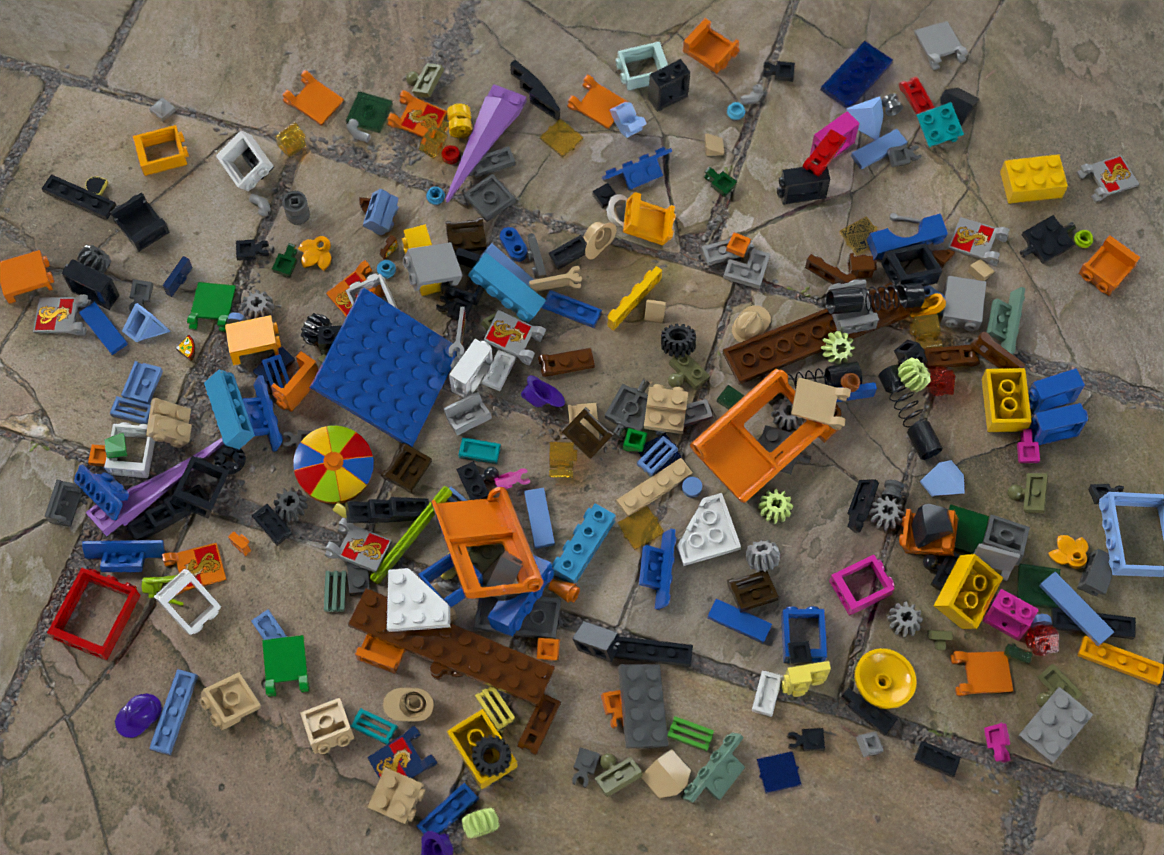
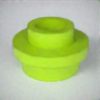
M1081 230L1075 234L1074 242L1080 248H1088L1093 243V235L1088 230Z

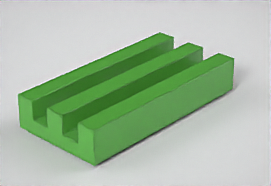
M674 716L667 737L707 752L714 730ZM676 724H680V725L685 726V727H688V728H690V729H693V730L699 731V732H701V733L707 734L708 737H706V736H704V735H701V734H698V733H696V732L687 730V729H685V728L679 727V726H677ZM675 730L683 734L689 735L691 737L705 741L706 743L704 745L694 740L677 735L673 732Z

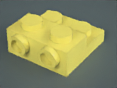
M829 661L787 668L786 674L783 675L784 681H781L783 693L799 697L805 695L810 684L813 686L823 684L831 670Z

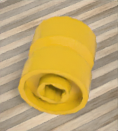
M454 104L448 107L447 116L450 136L454 138L470 136L472 133L470 107L465 104Z

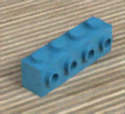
M487 253L482 256L468 274L475 284L481 285L489 295L496 297L504 307L511 309L519 319L527 323L536 315L546 301Z
M219 369L204 382L224 444L240 449L255 435L234 374Z
M596 503L592 509L588 508L583 516V523L576 526L573 531L574 537L571 541L567 540L562 549L564 551L561 557L557 556L552 564L554 576L564 582L575 584L578 582L615 523L616 515Z

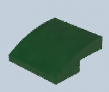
M950 504L948 510L955 511L958 517L954 550L974 554L979 543L982 544L989 516Z

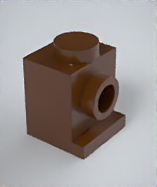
M854 253L849 254L847 262L849 274L855 275L856 279L872 278L874 271L877 270L876 259H873V256H854Z

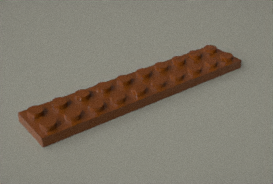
M891 282L889 284L884 285V287L887 288L889 285L893 284ZM882 287L878 289L881 297V308L878 311L874 304L876 290H871L869 293L872 300V311L877 313L879 319L877 327L875 329L850 333L848 338H857L907 318L912 311L910 308H903L901 303L898 309L894 307L893 287L887 289L891 301L889 310L884 306L885 289ZM895 291V305H896V307H897V306H898V297H897V293H896V291ZM886 292L885 303L886 307L888 308L889 299ZM877 294V295H876V305H877V308L879 309V297H878V294ZM826 308L725 348L722 353L740 385L770 373L775 369H780L825 351L821 349L822 346H826L823 339H829L828 334H835L837 328L833 315Z
M365 589L348 623L349 627L539 706L554 673V666L451 623L450 627L389 632L387 630L388 597L370 589Z

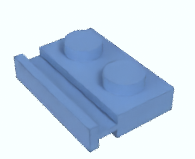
M135 361L121 396L150 405L163 372L162 368Z

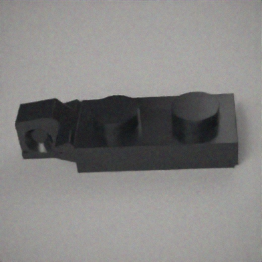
M876 479L859 480L847 513L849 515L847 527L854 533L861 532L867 519L866 517H868L879 486V482Z
M849 687L841 696L849 703L848 707L851 711L884 736H886L898 720L887 709L869 703L860 692L856 694Z

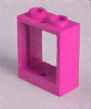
M846 111L814 134L810 155L829 130L832 129L847 138L845 144L835 155V157L855 143L860 123Z
M874 554L832 574L829 580L849 616L891 596L895 587L890 576L887 577L884 572L882 561L877 559ZM871 565L884 589L856 602L843 578Z
M1001 589L982 621L1020 641L1039 609Z

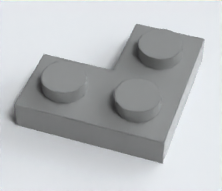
M752 249L748 264L729 259L723 279L760 289L771 254Z

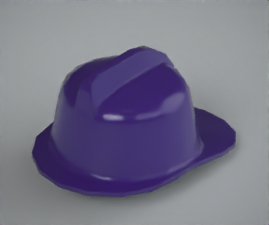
M528 376V384L521 393L522 398L538 408L546 404L555 407L564 406L565 399L556 388L535 376Z
M148 693L131 698L116 716L115 728L118 733L127 738L137 737L143 733L160 716L162 708L159 699Z
M434 831L424 833L421 842V855H453V845L449 840L448 834L438 835Z

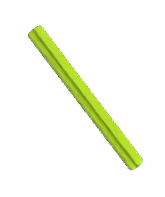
M443 486L433 500L436 503H445L452 495V491L448 487ZM431 502L381 562L376 573L373 572L370 576L374 583H381L388 574V570L393 568L435 516Z

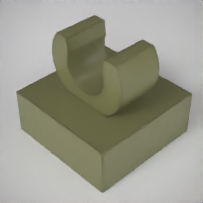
M928 630V638L935 639V649L945 650V640H953V632L947 630Z

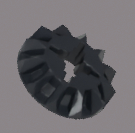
M226 445L221 449H217V453L214 456V465L223 466L229 471L228 475L239 472L246 462L245 453L241 448L236 449ZM225 455L229 457L233 455L234 462L228 461L226 463Z

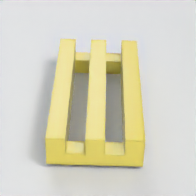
M489 686V688L482 690L480 694L475 695L497 731L515 720L514 715L495 688ZM489 693H493V695L495 696V698L497 699V701L509 717L507 720ZM484 696L501 719V724L497 722L482 698Z

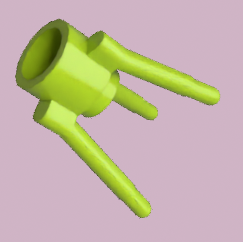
M177 575L144 577L141 586L142 592L148 593L149 598H154L157 592L162 590V583L171 582ZM171 599L169 601V603L180 606L184 605L183 602L177 601L175 599Z

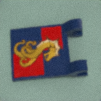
M415 726L409 728L403 735L367 757L379 779L384 768L412 779L438 764L432 754L423 760L419 757L411 741L421 736Z

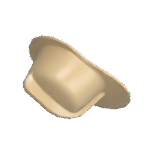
M595 222L589 226L584 235V240L587 243L585 255L588 259L591 260L597 257L613 241L617 231L615 224L612 222L606 224Z
M756 305L745 308L732 325L733 337L738 342H743L763 334L771 323L769 312L765 308Z
M419 688L393 689L387 693L383 701L386 715L397 721L425 720L431 715L434 707L430 694Z

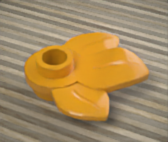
M319 236L314 240L307 239L300 244L298 249L303 252L301 263L304 268L316 263L323 271L328 268L332 256L329 252L331 242L327 237ZM323 242V247L319 248V243Z
M1059 535L1057 538L1058 549L1048 553L1049 557L1060 565L1069 564L1074 569H1080L1087 563L1086 553L1089 546L1082 537L1074 540L1068 535Z

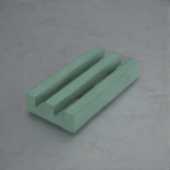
M346 571L325 572V612H345ZM330 577H333L332 607H329ZM338 577H342L340 607H337Z

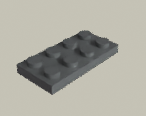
M508 594L505 601L514 599L520 594ZM494 596L479 598L474 630L502 633L491 628L488 620V615L496 603L502 600ZM537 598L533 604L532 611L526 615L521 628L518 631L516 630L514 635L556 639L561 599Z
M620 664L618 672L626 748L668 747L660 664Z

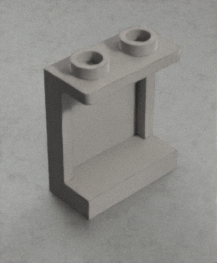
M451 242L410 248L403 257V265L408 270L409 282L413 285L415 291H418L422 285L449 281L450 286L458 285L463 276Z
M948 276L944 287L946 306L943 309L940 324L949 328H965L968 331L979 330L983 317L986 282Z
M858 279L845 284L836 283L830 286L828 291L830 289L866 287L867 283L866 280ZM861 289L864 297V305L861 312L832 314L837 331H840L841 334H850L877 327L879 320L877 313H873L872 308L868 311L865 306V289ZM867 295V307L870 309V301Z

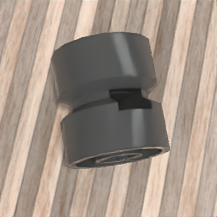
M300 191L288 192L282 201L287 220L291 224L301 225L308 221L310 217L306 196Z

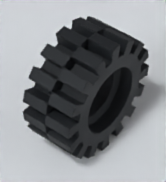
M678 323L675 326L671 324L669 328L665 327L662 330L661 349L664 350L665 354L669 353L671 357L674 354L678 358L679 355L685 357V354L689 356L691 352L695 351L696 332L689 325L685 327V324L681 326Z
M488 735V738L484 736L473 747V763L477 771H480L482 775L486 774L488 777L495 775L497 777L499 773L502 772L503 774L505 769L510 766V747L499 736L492 737V735ZM491 748L498 750L500 753V759L494 764L487 763L483 758L485 751Z

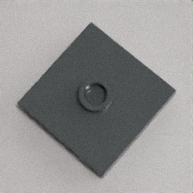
M493 174L463 194L467 202L486 222L516 202V198Z

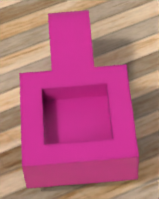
M1023 429V433L1020 434L1021 442L1017 444L1018 462L1039 463L1038 442H1032L1031 429Z
M522 468L516 472L499 475V478L494 479L496 487L508 489L516 482L526 485L530 483L529 478L521 479V475L527 473V469Z
M1000 723L984 728L988 749H994L995 761H1002V763L1010 761V754L1005 747L1010 745L1007 725Z

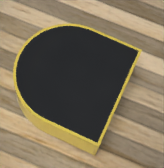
M94 176L86 181L85 187L87 190L102 196L108 181L107 179Z

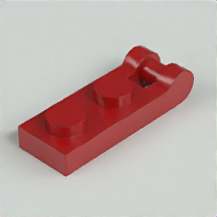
M917 76L910 78V81L906 82L904 80L899 82L900 91L904 93L916 115L935 108Z
M830 129L809 158L805 160L802 167L806 170H812L813 174L819 177L845 144L847 138Z

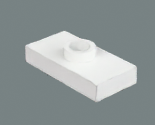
M498 350L482 380V384L500 391L516 361V356Z
M762 670L752 707L753 712L772 717L782 680L781 675Z

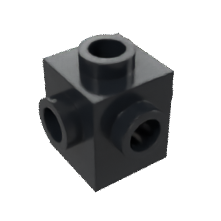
M906 340L894 350L898 359V365H901L910 358L918 359L920 363L924 364L928 362L925 350L918 342Z

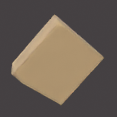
M705 134L706 156L724 155L723 138Z
M981 259L973 263L968 269V273L979 281L987 280L995 272Z
M647 300L645 321L663 323L666 302Z

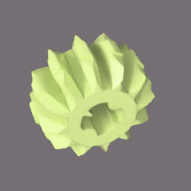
M836 331L835 334L829 333V339H823L826 343V346L821 347V349L826 350L823 356L828 357V362H835V364H841V361L848 362L847 356H853L850 350L855 349V346L850 345L853 339L848 338L847 333L841 334L840 331Z
M907 359L898 368V376L901 378V382L910 391L918 392L924 389L931 381V375L927 371L928 368L924 366V363H920L918 359Z
M775 489L772 494L768 490L766 496H761V503H759L758 508L761 509V516L767 515V522L773 519L774 524H776L778 519L784 522L785 517H790V510H792L793 505L790 503L791 498L785 497V491L778 494V490Z
M486 808L465 816L462 819V826L468 838H476L499 828V819L494 809Z

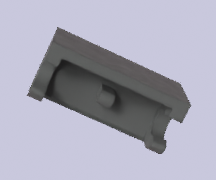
M56 480L45 513L49 523L71 527L83 491L81 488H77V484Z
M1101 549L1090 553L1077 589L1093 596H1097L1098 593L1106 594L1112 578L1109 553Z
M505 551L486 587L513 584L522 567V560ZM499 595L494 597L502 601H505L507 595Z

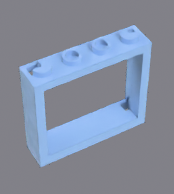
M1108 492L1099 499V508L1102 512V526L1105 530L1106 547L1109 552V565L1112 575L1164 577V566L1126 565L1115 505L1157 507L1164 540V494Z

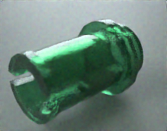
M1015 643L1007 644L1004 655L1008 659L1014 658L1029 664L1033 652L1017 647Z

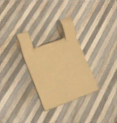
M574 266L566 274L529 281V287L535 292L564 286L578 290L581 288V283L579 282L582 281V277H579V274L574 272L580 271L579 266Z
M799 377L791 415L823 423L833 429L841 430V427L845 425L846 419L834 417L837 399L846 401L850 397L851 390L848 388H836Z

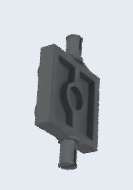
M643 379L638 388H631L622 383L605 413V419L617 425L613 432L615 433L614 437L620 438L623 430H628V428L642 431L648 399L645 391L650 384L648 381L645 383Z
M765 425L763 433L757 441L768 452H772L792 433ZM803 453L798 454L781 472L791 475L793 467L798 460L809 464L811 456Z

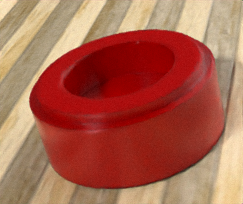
M453 145L444 147L442 150L443 161L447 164L457 163L460 160V150Z

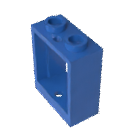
M1077 368L1032 383L1028 391L1032 415L1076 401L1085 386Z
M1081 403L1035 413L1028 428L1032 430V442H1038L1039 445L1077 437L1088 421V414L1083 409Z
M450 553L418 574V577L439 597H441L440 594L433 588L430 582L454 567ZM473 565L479 584L482 587L483 575ZM460 587L443 600L452 608L466 598L462 587Z
M791 606L783 609L781 614L783 663H790L787 646L790 643L789 618H818L820 649H810L812 662L809 663L825 662L827 658L824 609H819L816 606L807 607L806 609H798V607Z

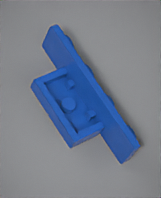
M664 146L655 150L656 154L652 156L645 154L638 157L639 161L635 163L631 160L622 164L623 168L616 170L615 167L605 171L606 175L602 176V179L606 180L622 173L628 190L663 176L657 158L673 152L672 148L666 149Z
M259 375L254 382L257 398H243L242 400L254 435H268L272 452H275L282 444L283 436L279 433L278 419L273 412V401L269 398L268 384L265 382L263 375Z
M79 465L74 482L112 520H117L122 507L121 501H127L130 493L113 478V475L109 473L93 474L86 466Z
M672 528L662 534L661 549L646 545L642 551L639 585L656 590L655 609L657 610L668 606L671 598L669 591L673 579L671 572L675 559L673 552L676 544V530Z
M163 540L82 542V549L86 559L102 558L101 572H142L145 558H163L162 554L166 553Z

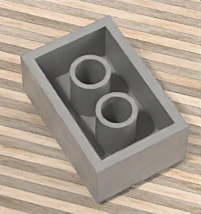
M1058 687L1017 738L1051 765L1094 714L1062 688Z

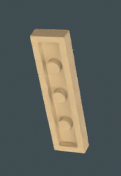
M680 458L618 498L616 503L628 518L682 483L686 478L691 477L693 472L683 459Z

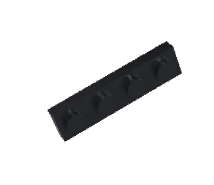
M52 174L41 188L43 193L105 220H108L111 215L110 212L117 206L110 199Z
M1052 608V630L1084 633L1061 608ZM1097 613L1114 631L1110 637L1135 638V617Z
M620 636L617 640L621 645L614 656L616 659L691 667L693 645Z

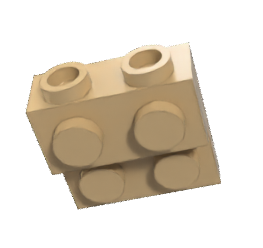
M660 384L649 387L644 429L683 434L688 392H685L681 387H674L673 390L665 389V386Z
M158 398L152 399L146 436L153 438L156 442L170 443L173 447L180 448L189 443L192 425L189 424L191 409Z
M240 672L203 689L200 698L202 708L204 710L208 709L212 714L210 716L211 722L215 727L219 726L221 730L240 722L242 717L260 709L261 706Z
M340 698L300 713L314 754H325L330 751V748L337 745L346 746L350 743V740L355 739Z
M384 768L368 808L408 824L409 821H413L417 810L414 808L417 801L421 802L426 791L423 789L424 784Z

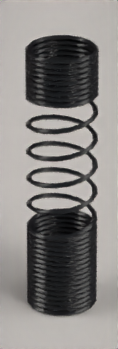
M920 283L899 284L896 288L893 285H889L887 288L881 285L877 289L871 286L868 290L865 287L830 289L826 295V306L830 314L861 312L864 305L861 289H865L867 291L865 306L870 311L872 300L869 290L874 288L876 290L874 304L875 308L879 311L881 308V297L878 289L882 287L885 289L884 306L889 310L891 301L887 289L893 287V305L896 309L899 308L900 303L905 309L918 308L924 304L925 293ZM898 286H901V287H900V291H899V293H898L897 287H898ZM895 291H896L897 297H898V306H897V307H896V305H895ZM886 292L889 299L888 308L886 307L885 303ZM867 294L870 299V309L867 307ZM877 294H878V297H879V309L877 308V305H876V295H877Z
M857 361L827 366L824 373L820 368H817L815 377L810 370H807L805 378L800 372H797L795 380L791 374H787L791 376L794 382L795 391L798 374L803 379H807V373L810 372L814 382H816L818 370L823 375L825 385L842 387L841 378L849 373L856 374L860 379V384H862V371ZM779 393L769 402L779 401L780 399L784 400L785 396Z
M891 365L883 369L879 373L878 378L885 391L891 393L889 399L895 402L894 409L900 410L898 417L905 419L902 425L909 428L907 434L921 460L932 458L939 454L943 447L932 425L927 421L928 418L920 419L912 426H905L904 422L908 418L921 414L923 409L916 410L907 417L900 416L903 410L914 407L919 401H913L902 409L895 407L897 402L912 397L914 392H909L898 400L891 399L893 393L908 388L900 389L905 386L898 376L900 365Z

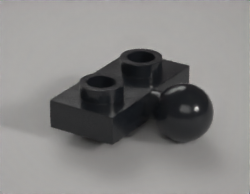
M474 461L456 469L470 500L487 499L489 492L484 482L492 483L495 478H499V471L495 467L486 468L484 474L481 475Z
M954 552V556H946L942 564L933 554L924 557L923 566L927 570L938 571L930 584L931 586L940 591L942 590L960 556L959 554Z

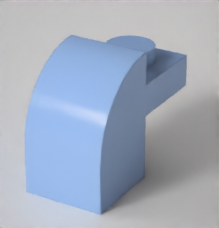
M624 102L610 109L616 126L627 138L643 130L642 126L646 125L644 117L636 115L632 103Z

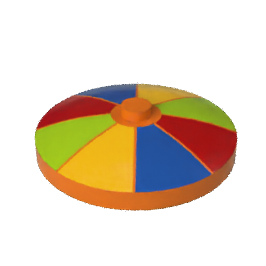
M325 426L312 431L300 442L294 455L293 466L296 480L308 496L319 502L337 504L338 502L344 503L356 498L366 489L372 478L374 461L368 443L360 434L343 426Z

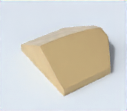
M671 749L658 758L640 778L659 799L678 795L687 787L691 770Z

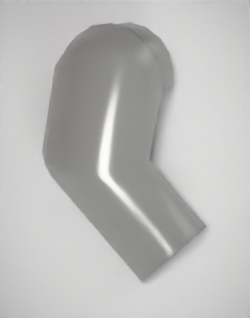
M756 84L753 86V91L750 95L740 96L741 104L757 103L764 93L762 85Z
M350 119L349 124H347V130L353 138L368 143L371 135L360 131L357 128L359 125L358 121Z
M251 194L249 202L258 205V214L266 217L271 209L268 200Z

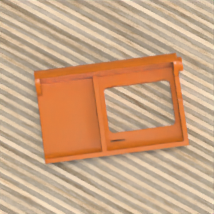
M773 370L690 444L691 449L701 461L743 503L748 501L829 427L826 424L806 419L803 425L772 452H768L744 427V424L779 393H782L793 404L795 390L788 384V375L783 370Z
M497 487L492 489L487 499L436 503L435 500H431L466 598L474 599L536 592L542 587V576L506 488ZM500 493L498 498H494L495 494ZM503 544L509 554L522 560V567L516 577L518 583L483 588L479 584L466 547Z

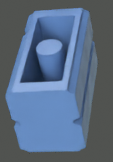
M383 189L374 192L363 227L373 230L372 232L378 235L390 232L394 226L393 216L396 215L399 206H397L398 197L389 194Z

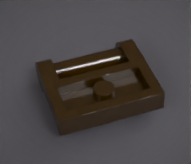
M478 217L477 220L452 223L451 221H445L448 243L451 242L455 253L458 248L470 252L487 249L483 217ZM478 227V231L452 233V230Z
M585 407L562 433L591 460L615 433L611 430L608 431L589 413L590 410ZM583 418L603 436L601 440L595 437L580 422Z
M402 443L399 447L400 451L388 469L383 471L381 477L412 493L431 464L432 458ZM410 455L409 459L407 460L403 468L400 470L398 475H394V472L396 471L400 463L403 461L405 456Z
M760 570L735 580L734 578L727 580L728 588L732 592L740 613L778 601L779 599L767 570L765 572ZM758 580L763 581L762 583H758L740 590L738 589V587Z

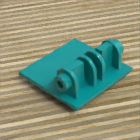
M951 102L916 115L929 147L951 140L952 143L956 142L958 137L964 135Z

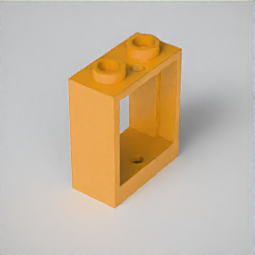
M176 125L133 136L144 176L188 165L186 157H189L186 146L183 147L182 142H185L183 132H179ZM176 140L179 154L148 162L146 147Z

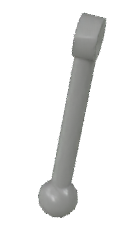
M896 213L890 214V220L892 221L897 219L915 223L922 221L920 219L898 216Z

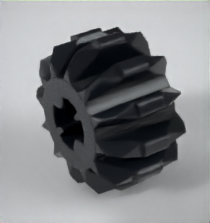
M316 313L308 316L307 321L303 322L304 326L301 328V337L307 344L318 346V327L332 326L330 319Z

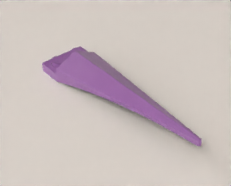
M493 84L489 94L485 97L446 197L447 203L486 152L519 116L527 101L526 96Z
M222 438L193 456L203 459L208 458L224 444ZM190 458L143 483L127 489L126 491L130 495L127 501H121L122 507L117 520H112L97 504L85 513L105 536H108L120 525L126 526L179 482Z

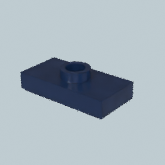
M183 256L163 283L166 295L173 297L180 285L185 283L187 275L193 268L189 258Z
M282 346L278 348L285 369H287L295 362V358ZM275 353L271 354L268 358L274 357ZM277 359V360H274V361H275V364H276L278 373H279V375H280V374L282 373V370H281L279 361H278V359ZM268 362L267 365L271 377L274 380L276 376L272 368L271 362ZM261 363L253 370V373L257 377L263 375L265 382L269 384L263 363Z

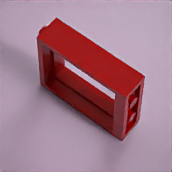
M81 568L47 634L55 641L107 661L141 595L135 585L128 582L125 584L120 583L117 578L111 575H107V577L102 576L95 569L89 568L87 570ZM89 582L128 597L103 646L63 631Z

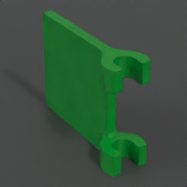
M198 282L191 313L187 318L189 329L197 330L198 318L218 320L219 332H226L225 325L228 324L227 319L231 312L236 285Z
M304 635L262 640L266 695L268 697L276 696L275 683L299 680V690L301 693L310 692Z

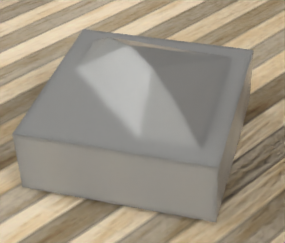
M163 97L149 108L150 112L162 122L176 111L175 107Z
M877 732L866 733L856 737L863 757L877 755L884 751Z

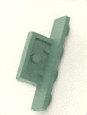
M1020 287L1010 293L1008 304L999 299L992 301L987 333L1001 341V347L1012 355L1016 350L1015 344L1019 333L1018 328L1022 316V306L1025 300L1024 287Z
M732 732L724 738L723 744L712 753L706 766L698 771L695 780L685 788L684 794L681 796L683 800L693 803L704 788L717 800L724 796L745 769V766L732 754L744 738L741 734Z

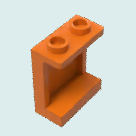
M705 18L684 40L683 52L717 74L721 69L724 70L732 57L735 58L738 55L740 41L736 39L734 42H731L710 28L711 21Z
M1109 235L1101 248L1087 263L1082 265L1078 274L1085 281L1096 286L1100 292L1110 296L1136 267L1141 257Z
M40 250L0 262V284L8 304L16 302L15 296L42 287H47L49 291L53 290L51 283H54V278L51 271L48 272L47 267H50L47 256L42 255Z
M302 351L296 356L300 369L285 387L280 388L274 383L271 386L277 406L290 412L310 392V386L319 370L316 361Z
M906 509V516L902 517V527H904V530L899 538V544L904 552L908 554L954 556L958 525L956 512L948 510L953 533L918 549L911 526L915 513H912L911 509Z
M366 635L362 646L358 647L355 655L358 661L396 674L405 650Z

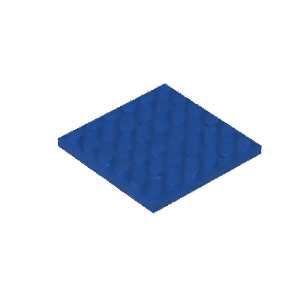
M362 288L310 388L397 441L413 447L452 368L451 364L457 356V352L454 351L453 357H450L449 347L453 344L452 342L366 288Z

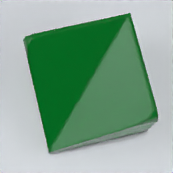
M628 428L623 450L642 452L647 439V433Z
M124 433L104 439L107 459L127 456Z

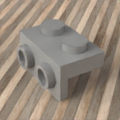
M479 392L444 408L447 421L457 435L492 419L491 413L482 402Z

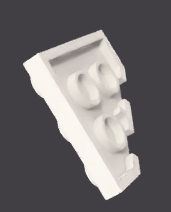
M722 493L702 499L683 537L680 539L677 550L683 566L741 550V545Z
M409 568L388 570L387 630L389 632L450 627V606Z

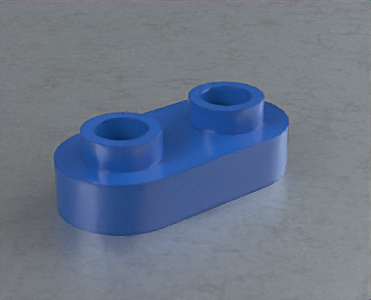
M504 228L500 233V241L508 256L515 262L523 261L527 257V247L515 228Z

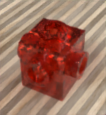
M944 367L929 369L931 381L926 387H928L930 394L934 396L954 395L956 376L953 370H948Z
M1040 624L1028 628V636L1025 637L1027 648H1030L1035 656H1045L1050 653L1059 652V633L1052 624Z

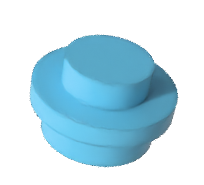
M734 102L728 106L727 115L733 120H740L745 115V108L741 103Z

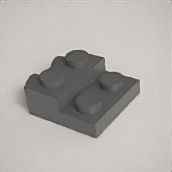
M991 514L982 544L1020 554V558L1015 564L1019 566L1024 555L1030 527Z

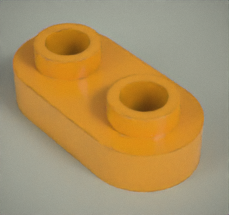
M939 293L932 294L925 298L922 307L910 308L912 311L910 316L913 320L920 321L939 313L946 306V300Z

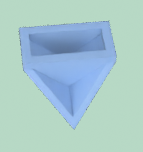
M881 97L846 108L860 123L858 128L860 132L874 140L879 138L884 117Z
M138 303L134 305L122 329V332L135 342L171 332L154 315Z
M952 460L940 462L920 481L931 497L965 493L964 475Z

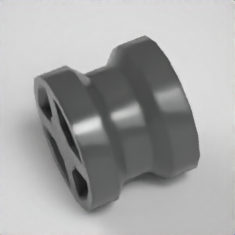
M895 93L889 94L881 100L882 106L886 108L887 116H894L903 109V105L898 101L899 97Z
M886 480L884 483L885 491L882 492L881 497L885 500V497L888 496L889 501L896 498V503L901 502V492L904 490V484L897 480Z

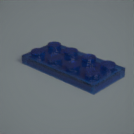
M864 40L821 86L820 91L845 108L854 106L893 64V59Z

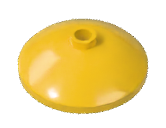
M884 648L871 650L861 657L855 668V683L860 694L869 703L884 709L901 707L911 699L916 690V674L912 665L904 656L896 651ZM878 681L883 682L884 686H881Z

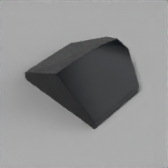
M959 87L945 89L940 97V106L951 102L962 126L980 99Z
M929 503L918 508L911 523L915 544L918 549L953 533L948 509Z

